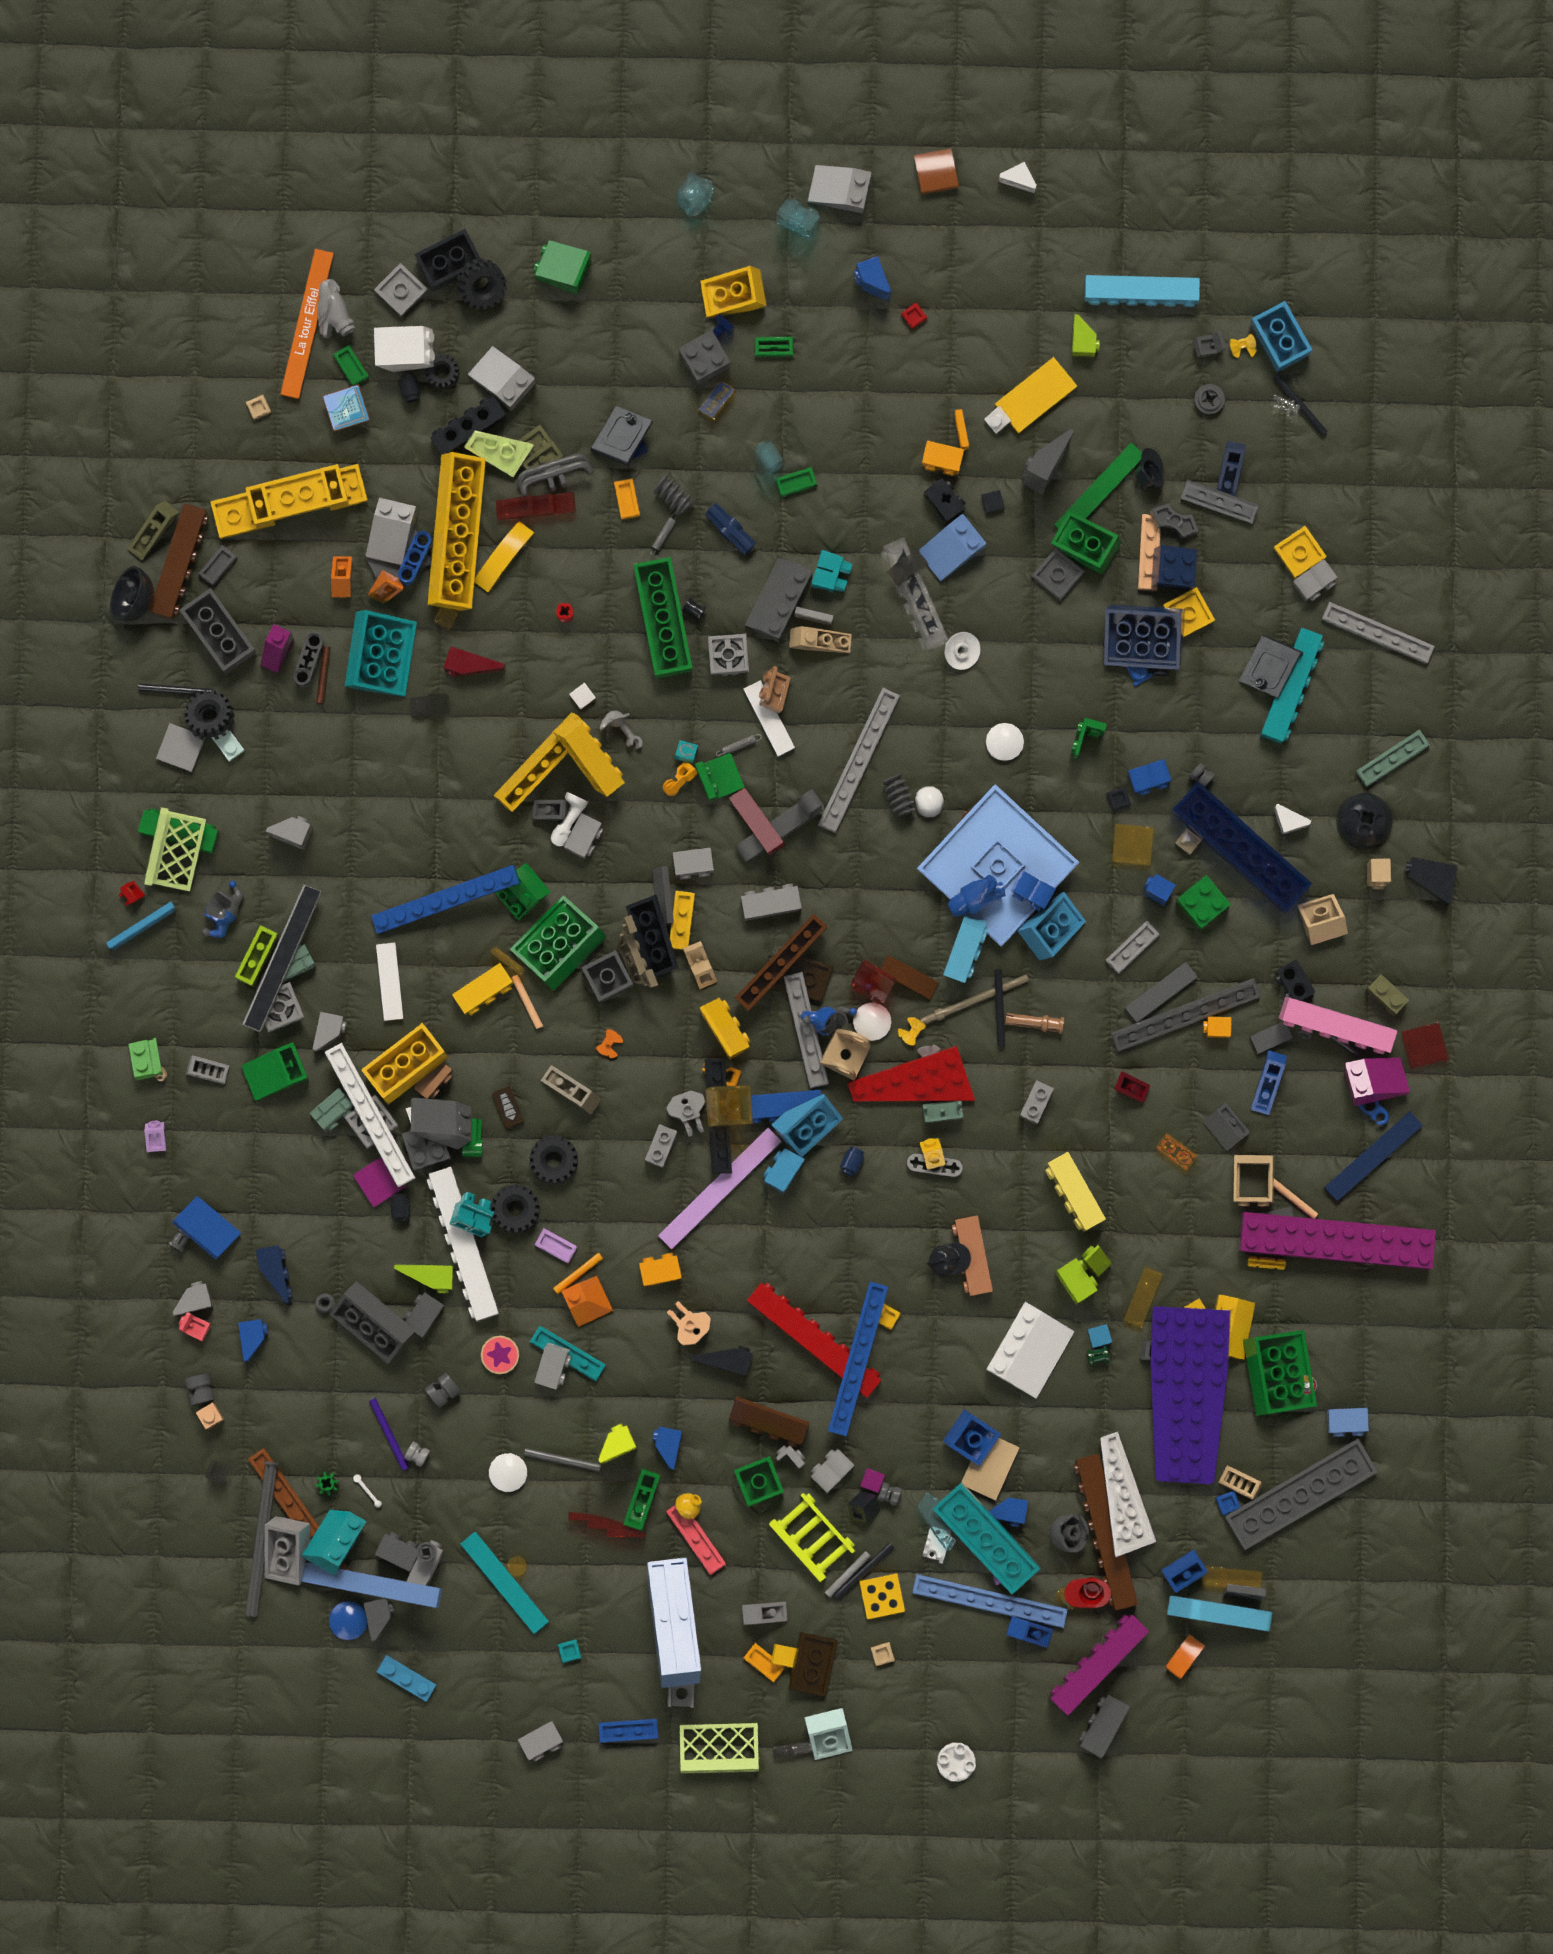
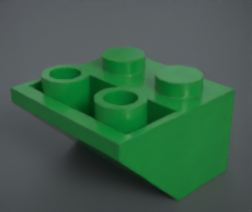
M527 863L516 869L521 884L495 892L518 921L551 893Z

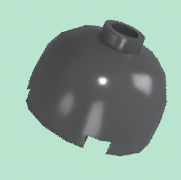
M1063 1514L1052 1523L1050 1537L1053 1544L1061 1551L1078 1552L1087 1543L1085 1538L1086 1534H1089L1087 1522L1082 1516Z

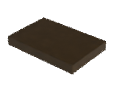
M801 956L784 976L802 972L808 998L822 1003L834 966ZM782 977L773 987L787 992L784 977Z
M800 1632L788 1689L826 1697L838 1640Z

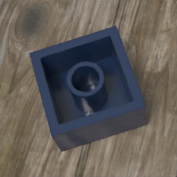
M1165 545L1154 548L1151 586L1180 590L1194 588L1197 549Z

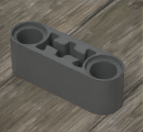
M311 632L307 635L294 672V680L301 688H306L312 683L323 650L324 640L317 632ZM312 638H319L320 643L317 646H311L310 640ZM309 650H311V651H312L311 658H312L313 662L310 661V662L308 663V666H307V667H308L309 670H307V669H305V668H306V665H307V663H306V661H305V658H309V656H310V651H309ZM304 673L308 675L307 681H298V676L300 674Z

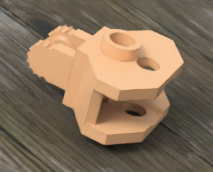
M678 1301L676 1306L685 1316L680 1320L671 1310L667 1314L679 1327L677 1340L683 1346L694 1345L709 1331L711 1318L705 1312L692 1313L688 1311ZM696 1328L700 1330L698 1335L693 1333Z

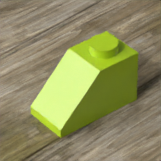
M1075 314L1073 320L1072 356L1094 357L1096 351L1099 352L1100 340H1096V333L1078 314Z

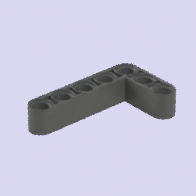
M811 789L798 799L796 805L772 820L770 824L780 838L783 839L822 812L824 804L814 790ZM754 834L735 847L746 863L765 851Z

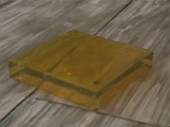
M1115 824L1112 862L1150 866L1154 827Z

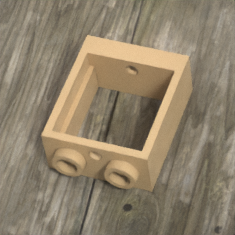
M1234 1155V1202L1238 1203V1206H1250V1203H1257V1206L1268 1207L1269 1203H1274V1156ZM1241 1164L1268 1165V1197H1240Z

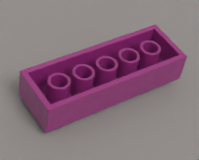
M1124 1615L1117 1622L1119 1626L1115 1630L1110 1629L1104 1635L1106 1640L1102 1644L1097 1643L1090 1650L1092 1654L1088 1658L1083 1657L1077 1663V1670L1075 1672L1070 1671L1063 1678L1065 1682L1061 1686L1056 1685L1049 1692L1051 1694L1049 1699L1065 1715L1068 1716L1149 1632L1133 1615Z

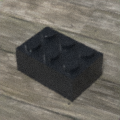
M466 229L414 254L432 292L458 280L457 275H462L460 270L461 268H467L466 263L469 262L471 265L474 259L480 262V256Z

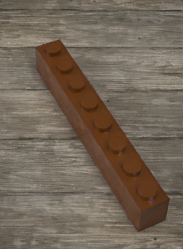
M1095 1454L1076 1459V1464H1073L1075 1474L1080 1476L1081 1482L1078 1483L1080 1494L1085 1495L1086 1501L1083 1502L1085 1513L1089 1512L1091 1519L1088 1521L1090 1532L1094 1531L1096 1538L1093 1539L1095 1551L1099 1550L1101 1558H1097L1100 1570L1104 1569L1105 1577H1102V1579L1111 1590V1597L1108 1601L1110 1608L1114 1607L1116 1611L1138 1605L1126 1556L1123 1554L1115 1557L1106 1479L1100 1456Z

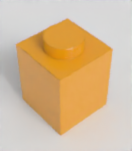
M1207 1017V1021H1203V1033H1206L1207 1038H1230L1231 1017Z

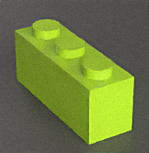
M260 925L235 975L237 980L255 987L279 938L277 933Z

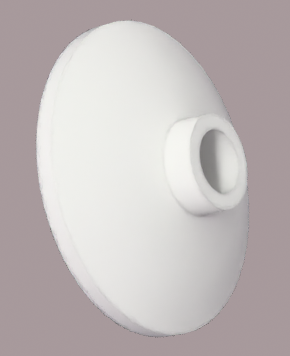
M968 632L956 633L948 640L945 646L946 661L955 669L964 670L970 668L976 663L980 655L978 639Z

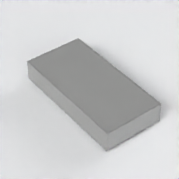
M796 607L795 617L832 625L833 615Z

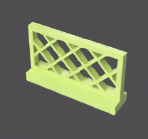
M161 807L144 884L150 886L157 884L190 891L206 819L170 812L167 808ZM170 819H179L182 825L173 829ZM193 822L201 824L200 830L192 833L188 827ZM185 827L190 835L181 840L176 832ZM173 834L178 843L170 847L166 842V838ZM192 838L196 843V847L189 851L184 843ZM181 845L186 853L177 858L172 850ZM170 852L175 860L165 864L162 856ZM189 856L192 865L184 868L180 860ZM177 863L182 871L173 875L168 867ZM166 870L170 875V878L167 880L157 879L158 873ZM185 874L188 878V884H180L176 878Z
M758 1723L680 1725L681 1774L759 1772ZM745 1728H754V1736L749 1741L740 1734ZM706 1729H712L717 1734L710 1742L702 1736ZM725 1729H732L736 1733L729 1742L721 1735ZM684 1730H693L697 1736L689 1743L684 1738ZM738 1736L746 1742L740 1751L731 1744ZM699 1737L707 1743L701 1752L692 1745ZM718 1737L727 1743L720 1752L712 1745ZM684 1741L688 1744V1745L685 1747V1749H684ZM749 1745L754 1750V1758H745L741 1752ZM710 1746L717 1755L713 1759L707 1760L702 1753ZM728 1746L737 1753L732 1759H726L721 1754ZM689 1747L698 1754L693 1760H684V1752Z

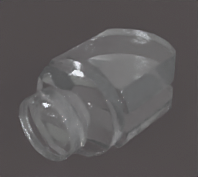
M1276 395L1273 396V400L1288 405L1289 409L1272 402L1270 407L1287 413L1286 416H1289L1291 412L1294 416H1297L1300 405L1295 406V400L1289 401Z

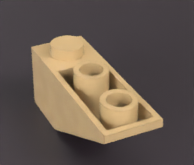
M800 626L790 629L789 648L850 653L851 634Z

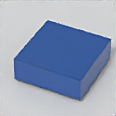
M1234 1491L1215 1497L1222 1516L1240 1508Z

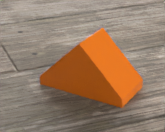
M382 570L368 596L385 604L403 590V585L399 578Z

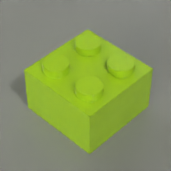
M1077 1258L1055 1272L1075 1304L1095 1293L1098 1286L1093 1276L1089 1277L1085 1272L1087 1267L1082 1260L1078 1261Z

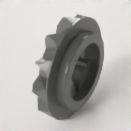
M1214 384L1201 386L1194 397L1196 407L1200 412L1208 415L1221 410L1225 402L1223 391ZM1207 394L1210 397H1215L1212 405L1209 402H1204Z

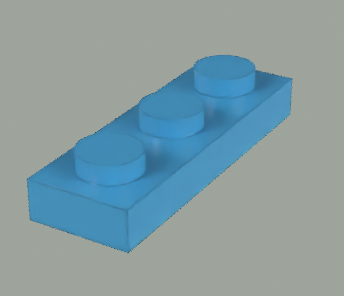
M388 1655L385 1656L377 1670V1673L426 1702L436 1687L435 1683Z

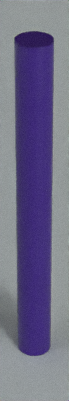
M377 1399L370 1400L369 1403L402 1471L408 1469L409 1466Z

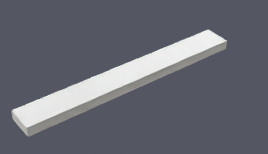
M340 1043L325 1052L398 1188L415 1179V1176L343 1044Z

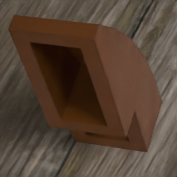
M887 955L879 971V974L929 1000L939 983Z

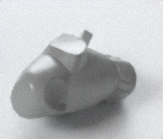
M333 279L321 282L319 288L318 321L320 334H323V338H330L332 336L333 327L342 336H346L355 330V322L353 319H350L345 301L339 293L340 287Z

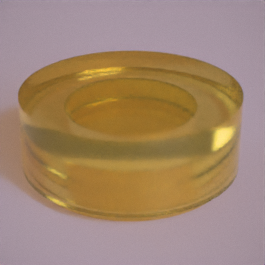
M515 1556L508 1561L507 1569L512 1575L520 1576L526 1571L527 1563L522 1557Z

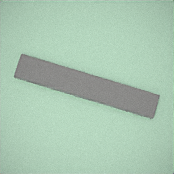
M1331 602L1328 603L1322 617V621L1424 664H1428L1435 647Z
M803 973L783 976L810 1089L828 1085L825 1066L819 1064L822 1059V1053L816 1029L813 1024H805L800 1018L803 1011H811Z

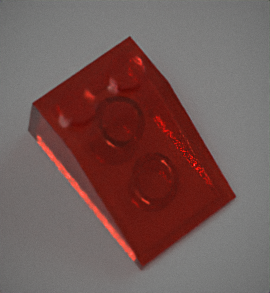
M863 959L851 985L854 986L852 989L861 995L864 992L870 996L869 1000L878 1005L879 1003H885L897 979Z

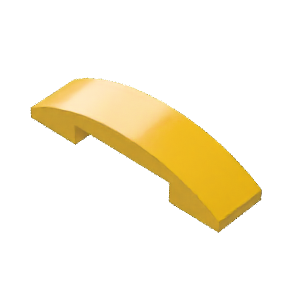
M519 521L486 561L475 577L474 583L489 593L500 579L501 574L521 548L527 544L534 532Z

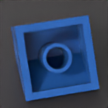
M878 256L857 263L856 270H854V279L857 286L860 285L862 290L883 300H890L891 290Z
M964 1409L943 1442L980 1466L1001 1434Z

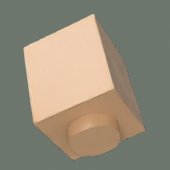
M211 1403L196 1412L207 1430L224 1420L215 1403Z

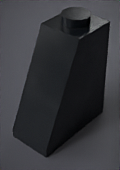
M1412 857L1410 862H1406L1405 873H1408L1407 879L1444 905L1451 904L1458 866Z

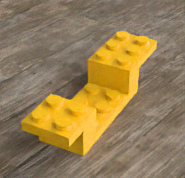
M336 464L246 487L245 493L210 501L220 539L276 525L275 520L330 507V510L333 511L368 502L358 464L339 468V465Z

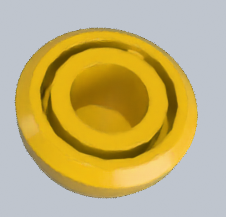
M691 1493L678 1496L676 1508L679 1514L686 1519H694L701 1510V1498Z

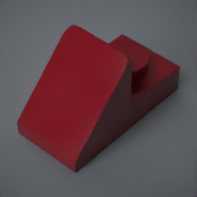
M1121 1071L1114 1090L1116 1093L1144 1103L1150 1085Z

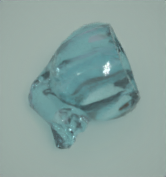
M691 172L687 175L686 182L679 187L676 201L689 216H697L705 211L709 205L713 193V184Z

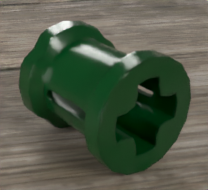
M1106 1346L1094 1351L1087 1350L1090 1367L1101 1362L1110 1363Z

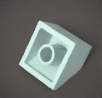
M843 1708L805 1717L815 1760L853 1751Z

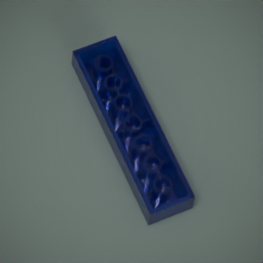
M1199 782L1172 809L1171 813L1202 839L1205 844L1284 914L1313 884Z

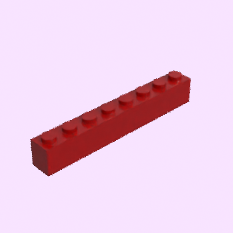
M761 1282L747 1299V1302L838 1376L843 1378L850 1349L843 1343L839 1346L834 1342L836 1338L828 1331L824 1334L819 1329L820 1325L813 1319L808 1321L801 1309L798 1307L792 1308L789 1305L790 1300L783 1295L780 1297L774 1293L776 1289L769 1283L764 1285ZM866 1368L859 1393L868 1398L880 1383L881 1379L879 1377L881 1374L873 1368L870 1370Z

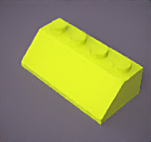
M622 1424L611 1428L612 1432L608 1433L599 1457L601 1464L637 1449L627 1425L623 1427Z

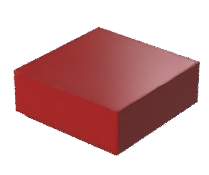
M914 303L901 313V316L911 329H914L927 319V316L917 303Z

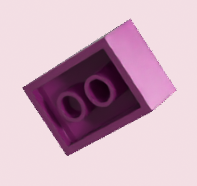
M1400 1057L1361 1059L1345 1063L1344 1073L1354 1106L1410 1094Z

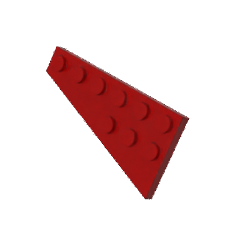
M957 1045L847 1082L853 1101H975Z

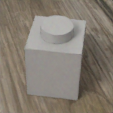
M320 1012L313 1051H320L340 1038L341 1033H345L347 1022L344 1021L343 1016Z
M202 1281L192 1283L175 1307L173 1315L179 1316L187 1312L191 1313L213 1307L208 1284H203Z
M786 1601L742 1605L744 1625L787 1621Z

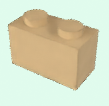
M1371 859L1367 863V886H1372L1374 890L1384 889L1391 882L1390 859Z

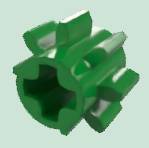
M324 1472V1477H316L320 1481L315 1487L321 1488L320 1494L327 1491V1494L331 1495L330 1490H338L335 1487V1483H338L339 1480L333 1479L334 1473L327 1476V1473ZM330 1478L332 1486L324 1488L323 1480Z

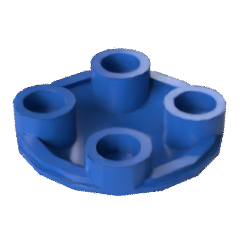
M351 1601L341 1602L335 1606L329 1618L330 1628L333 1633L345 1640L356 1639L361 1636L366 1630L368 1623L364 1608L358 1603Z

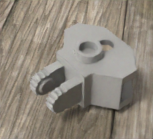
M688 1091L674 1096L667 1106L669 1116L681 1120L682 1124L684 1123L689 1137L693 1136L692 1129L688 1123L691 1120L695 1119L698 1131L700 1133L704 1132L699 1114L705 1105L703 1094ZM687 1099L688 1103L682 1104L681 1101Z

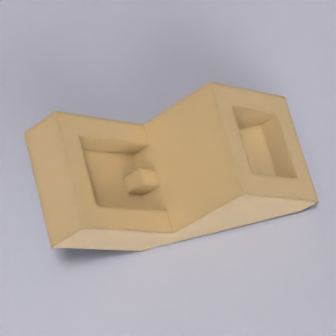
M701 941L683 948L699 989L716 983L715 974Z

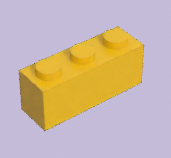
M499 963L452 994L464 1014H470L471 1016L480 1010L479 1006L482 1004L488 1005L496 1000L495 996L502 993L503 995L510 991L513 981L501 963Z

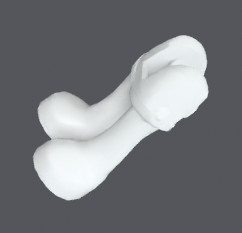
M569 792L566 793L565 799L569 802L570 809L564 820L553 830L550 838L551 842L556 846H563L567 842L569 834L572 832L570 830L572 824L588 804V801Z

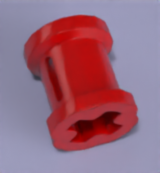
M561 603L557 606L556 614L558 620L564 623L571 621L574 615L572 606L568 603ZM562 609H564L565 611L568 610V616H566V615H562V616H561V614H562V613H561V610H562Z

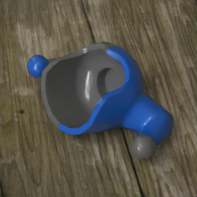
M235 881L229 882V887L233 889L234 895L229 896L226 893L217 891L209 901L204 915L215 922L216 929L212 931L207 928L203 929V936L224 938L229 924L237 918L238 907L244 899V894L237 887Z
M825 1006L818 1011H803L800 1018L805 1024H813L818 1033L830 1035L838 1027L846 1026L848 1023L846 1015L855 1016L857 1009H849L844 1006L836 1008Z

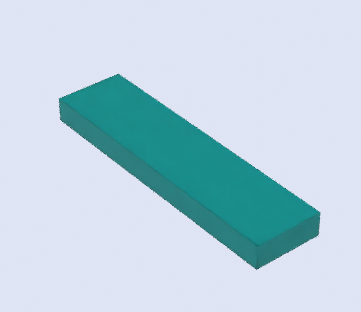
M540 1325L530 1343L544 1350L548 1343L570 1349L569 1356L572 1357L569 1366L594 1381H597L606 1364Z

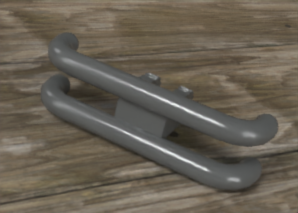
M573 454L523 471L517 479L521 495L527 496L529 485L545 479L548 480L551 492L555 491L554 476H559L560 485L562 488H565L567 485L563 474L583 468L588 475H592L594 471L589 459L583 454Z

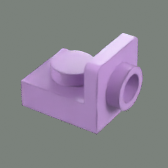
M151 1121L145 1124L144 1132L147 1152L166 1151L164 1122Z

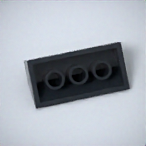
M657 895L627 905L628 916H632L637 929L634 936L640 946V956L646 961V971L652 969L655 978L676 972L679 967Z

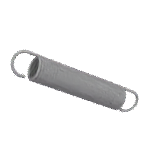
M671 517L667 520L652 545L653 551L654 548L658 551L660 550L676 523Z
M751 735L722 747V754L726 755L755 743L756 740Z

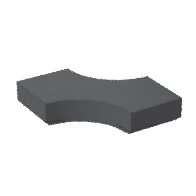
M1168 503L1149 511L1156 528H1169L1176 532L1180 539L1199 532L1191 514L1181 515L1175 512Z

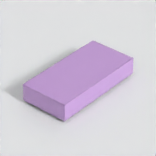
M544 1228L535 1243V1246L568 1264L577 1249L576 1245Z

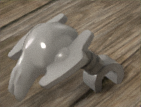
M616 710L610 711L601 722L600 730L608 725L620 727L627 737V747L632 746L634 741L636 744L635 749L641 748V738L636 735L634 736L627 724L624 723L625 717L630 714L623 715Z

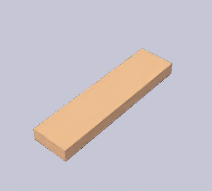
M1142 514L1138 590L1157 592V587L1151 586L1154 548L1160 546L1161 528H1156L1152 516Z

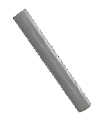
M865 1551L825 1593L831 1597L871 1556Z

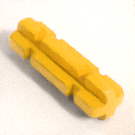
M1249 1256L1248 1266L1284 1270L1286 1260Z

